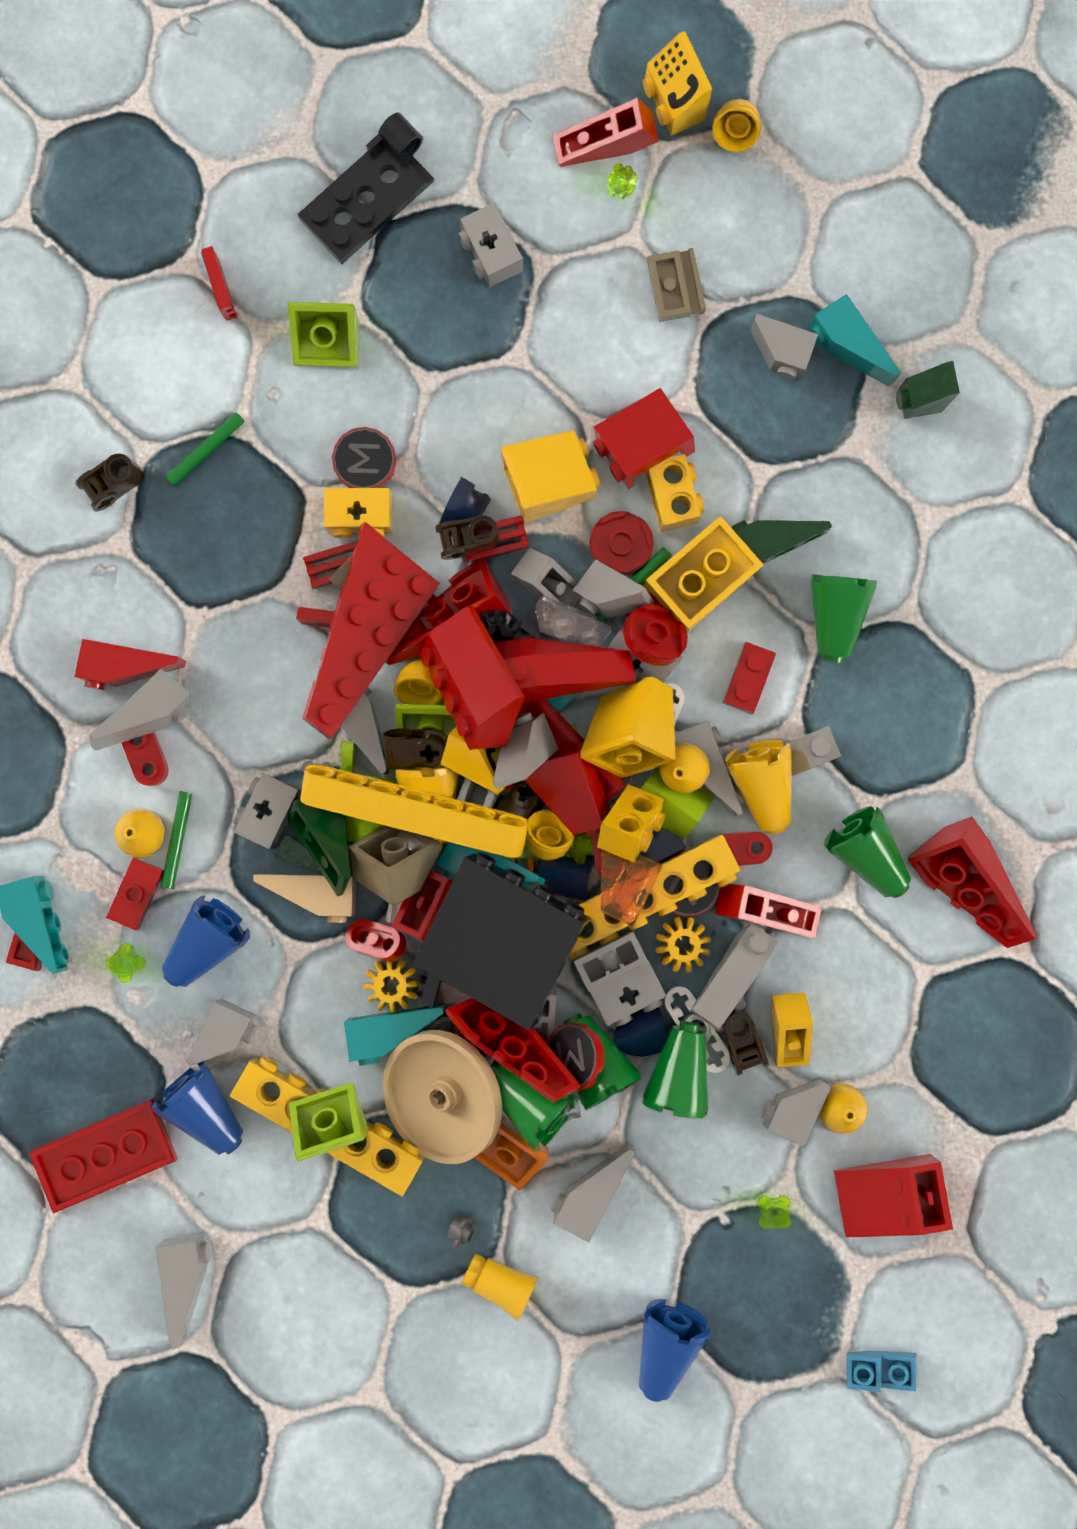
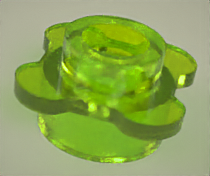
M620 163L614 166L608 179V194L610 196L617 194L618 198L624 199L634 192L637 176L631 166L627 165L624 168Z
M585 832L575 834L573 844L565 855L575 858L576 864H584L586 855L592 850V837L587 836Z
M129 943L120 945L119 951L106 959V967L114 975L118 976V980L122 983L130 982L132 975L137 970H142L146 964L145 959L138 957L133 951V946ZM124 960L128 961L127 966L123 965Z
M764 1195L758 1199L757 1204L761 1208V1217L758 1219V1223L763 1229H769L770 1227L786 1229L790 1226L791 1218L789 1217L788 1207L791 1202L787 1196L780 1195L778 1198H769ZM773 1209L777 1210L776 1215H772L771 1211Z

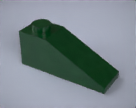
M746 520L733 525L731 528L756 557L765 564L827 534L832 525L830 521L756 520L747 524Z
M300 799L294 801L288 822L337 897L343 895L351 877L345 815L306 805Z

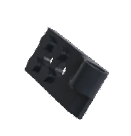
M399 112L392 114L384 121L378 131V135L366 145L367 152L297 214L299 220L341 265L434 182L432 175L413 157L423 142V136ZM388 170L395 171L398 177L394 182L386 183L381 180L384 172ZM362 192H372L375 195L374 200L369 204L360 203L358 196ZM347 212L352 217L346 225H338L334 222L337 214Z

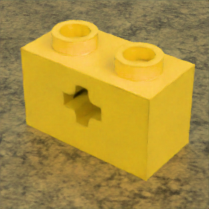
M324 488V528L328 534H333L334 538L339 539L352 538V534H358L360 525L363 522L368 523L383 537L384 534H392L393 496L390 488ZM357 509H362L364 514L360 515V520H355L353 516L357 514Z

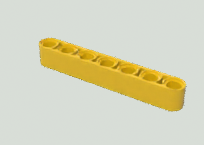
M308 765L304 770L300 800L306 805L505 857H520L523 854L529 821L522 816L324 765Z

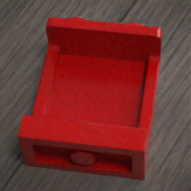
M661 388L594 426L596 440L593 441V445L601 458L605 456L611 463L609 469L614 479L618 483L623 481L628 490L634 487L633 479L674 454L680 452L687 457L695 452L693 434Z

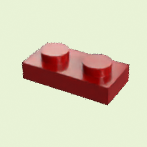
M745 642L722 703L754 714L776 653Z

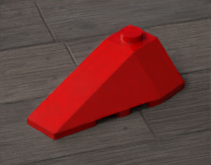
M484 557L450 578L448 582L451 586L437 597L433 594L426 608L417 616L387 659L386 663L388 665L421 656V650L425 647L429 632L466 606L473 605L479 616L493 610H502L513 615L509 600Z
M527 637L494 643L524 695L522 703L636 683L630 650Z
M972 816L945 826L908 856V861L927 886L934 891L937 888L951 899V905L958 910L961 907L976 918V924L1006 948L1036 939L1037 935L990 840Z
M473 998L447 1009L446 1014L467 1040L553 1103L578 1090L581 1086L534 1028L528 1031Z

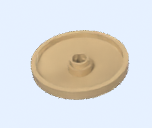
M428 1030L404 1040L389 1056L383 1075L385 1106L390 1120L403 1140L406 1139L408 1143L419 1148L418 1153L438 1163L459 1164L473 1159L492 1143L498 1133L502 1119L501 1092L489 1063L472 1044L450 1032Z

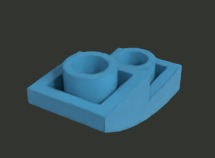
M895 1351L847 1352V1389L881 1392L882 1388L916 1392L917 1353Z

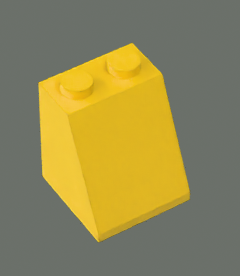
M575 430L501 447L502 466L524 524L596 498V487L600 486L599 477L595 468L589 469L585 459L589 457L586 443L583 438H577Z
M645 677L638 683L616 688L614 692L601 696L581 749L580 758L622 778L676 761L673 688L657 678Z

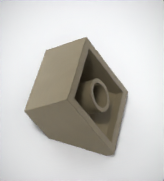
M385 826L348 846L354 880L392 906L420 891L442 849L441 843L432 837Z

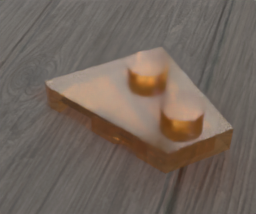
M601 849V911L633 927L662 869L661 864L642 855H638L633 863Z

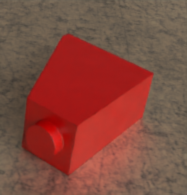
M583 745L555 752L525 781L573 835L585 832L587 836L600 833L601 824L610 812V807L594 764L580 758Z

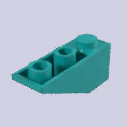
M33 876L0 885V910L3 920L52 974L67 971L69 954L66 946L61 944L59 936L61 922L57 913H53L50 901L53 899V891L50 883L45 881L44 876Z

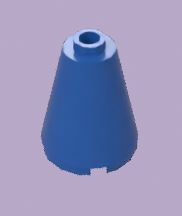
M200 896L193 903L162 965L163 976L172 986L187 987L243 947L250 939V930L247 928L243 931L239 925L243 919L220 900L213 898L208 902L204 901L206 896Z
M204 1062L197 1063L199 1070L194 1072L190 1067L162 1092L165 1100L161 1104L155 1101L151 1109L157 1115L216 1154L220 1155L226 1152L229 1155L242 1143L243 1140L240 1137L243 1134V1129L208 1066Z
M666 1299L651 1301L646 1306L644 1313L639 1388L646 1398L654 1402L667 1400L671 1397L710 1335V1328L708 1330L706 1328L708 1321L698 1311L680 1302H677L675 1307L665 1305Z

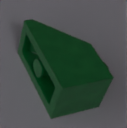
M945 362L904 380L896 392L897 406L899 410H903L904 419L942 413L955 399L960 391L954 362Z

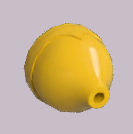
M733 99L723 104L715 115L712 125L713 136L718 145L731 152H742L753 147L762 129L758 110L752 103L744 99Z
M421 656L416 661L406 664L395 679L394 694L403 704L438 705L442 699L439 690L433 685L428 668L422 664Z
M689 743L676 744V761L659 766L660 775L663 782L671 790L679 793H691L700 789L707 781L710 773L709 760L698 746Z
M134 809L125 813L118 820L114 829V838L117 846L125 854L134 858H146L155 854L162 847L165 840V826L162 819L155 812L147 809Z
M540 810L529 817L525 845L530 854L533 855V858L540 862V860L552 861L563 857L573 844L574 835L552 810Z
M843 1083L831 1085L818 1118L823 1126L833 1133H853L864 1124L868 1115V1105L863 1095L855 1087Z

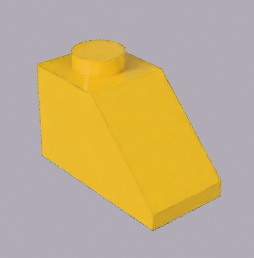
M785 993L782 995H772L771 1022L776 1068L809 1065L813 1021L806 994Z

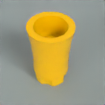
M475 1253L461 1284L473 1289V1293L487 1299L519 1321L538 1276L518 1271L489 1257L486 1260L481 1255Z

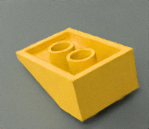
M719 516L648 577L644 587L663 607L668 608L674 614L673 617L678 622L683 623L688 633L762 568L764 564L727 522Z

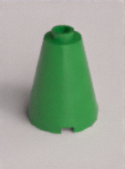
M812 574L810 581L818 654L824 655V661L843 663L844 657H851L875 593L877 580Z
M868 806L854 812L842 820V823L845 825L844 828L838 833L833 828L824 842L828 852L881 895L898 898L909 889L908 884L911 881L910 874L886 819L878 807L874 810L872 806Z
M578 1013L563 1022V1024L584 1023L589 1026L588 1028L592 1032H596L600 1037L604 1049V1066L602 1072L598 1073L595 1079L597 1081L593 1086L583 1091H577L581 1105H583L585 1110L608 1100L611 1096L622 1092L642 1079L635 1066L589 1015L582 1017Z
M680 1021L679 1026H672L643 1093L642 1104L661 1113L663 1108L674 1111L673 1116L705 1118V1115L707 1116L709 1108L705 1032L699 1030V1024Z
M494 1061L490 1067L499 1084L502 1110L527 1144L537 1152L540 1150L539 1142L546 1146L569 1119L565 1113L570 1105L575 1109L579 1098L571 1093L553 1103L499 1062Z

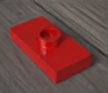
M132 858L106 918L135 931L139 930L163 877L164 870L138 858Z

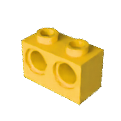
M685 454L670 457L645 471L660 532L699 522L701 513L704 512L703 499L700 493L695 494L693 482H696L695 468L692 462L687 463ZM668 471L676 472L680 477V481L675 484L669 483L665 480L663 474ZM675 502H682L687 506L688 512L683 515L676 514L672 510L671 505Z
M628 784L601 824L597 847L634 863L641 851L646 852L653 838V831L659 832L666 816L665 813H662L664 798Z

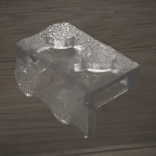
M542 595L536 603L540 632L569 643L600 646L612 632L611 626L598 621L597 616H592Z

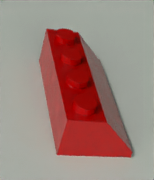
M473 605L466 606L429 632L425 647L421 650V661L428 668L433 685L439 690L444 700L445 708L452 715L457 725L458 734L463 737L469 750L503 747L508 743L524 695Z

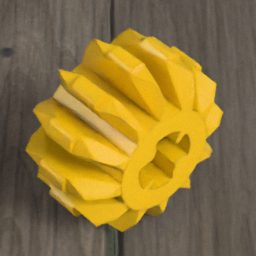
M675 917V929H672L667 923L662 925L664 930L669 933L667 937L662 934H656L655 938L665 942V945L656 947L655 951L656 953L668 952L661 960L663 965L669 964L674 959L672 965L674 972L679 971L683 962L685 971L689 973L692 972L690 961L693 960L699 967L704 965L698 955L699 953L707 956L710 955V950L701 947V944L709 943L711 938L709 936L698 937L705 927L700 924L692 930L693 918L688 917L683 928L680 917ZM681 936H687L686 941L691 944L689 950L683 949L684 953H679V948L675 946L677 939L682 940Z
M401 959L397 967H395V961L386 962L387 969L378 960L374 965L379 973L373 970L366 972V976L374 980V982L365 983L363 989H374L375 993L371 994L367 1000L368 1002H373L378 997L380 1002L377 1005V1010L382 1011L386 1003H389L390 1013H395L397 1011V1001L405 1010L409 1007L405 996L413 1000L417 998L416 992L409 989V987H417L420 980H409V977L416 972V969L412 967L405 972L403 968L407 960ZM391 976V980L396 978L399 981L396 987L398 992L393 993V989L388 992L384 986L388 983L386 977Z

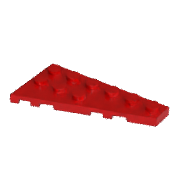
M363 522L359 528L358 541L355 550L352 552L348 574L340 591L329 628L330 633L326 647L323 648L321 654V663L317 677L313 681L302 717L305 722L328 739L333 738L440 585L437 580L366 522Z

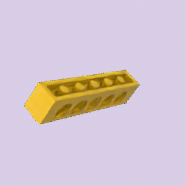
M723 834L578 904L585 910L584 914L591 917L590 921L594 926V932L589 936L580 935L569 955L571 960L589 952L587 946L599 941L600 945H604L618 938L617 931L627 926L630 931H633L647 924L646 917L656 912L661 917L678 908L676 902L686 897L689 902L701 898L707 894L705 888L715 883L719 887H723L737 880L735 873L741 870ZM705 860L711 863L713 871L708 878L701 879L694 874L693 868L698 861ZM670 875H676L683 881V887L677 893H670L664 887V880ZM639 890L649 891L653 896V903L648 907L638 906L634 900L636 892ZM612 904L620 906L624 913L623 918L617 922L610 921L605 915L607 906Z
M261 1056L260 1059L254 1057L247 1064L229 1097L292 1133L289 1103L295 1099H302L324 1090L318 1089L316 1092L306 1086L307 1081L301 1076L290 1073L288 1076L277 1069L279 1065L267 1057ZM267 1082H274L279 1086V1097L273 1098L266 1093L265 1086ZM368 1121L366 1123L369 1132L366 1135L367 1144L365 1146L357 1147L354 1144H350L326 1152L402 1197L424 1159V1156L418 1153L419 1148L408 1143L406 1139L402 1142L392 1136L393 1131L379 1122L373 1125ZM390 1149L394 1152L396 1160L392 1163H384L379 1158V1151Z

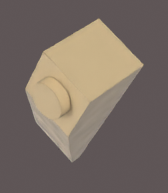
M253 874L254 882L318 916H327V922L345 923L347 922V916L352 917L356 914L357 881L354 880L353 876L350 877L344 894L337 897L324 875Z

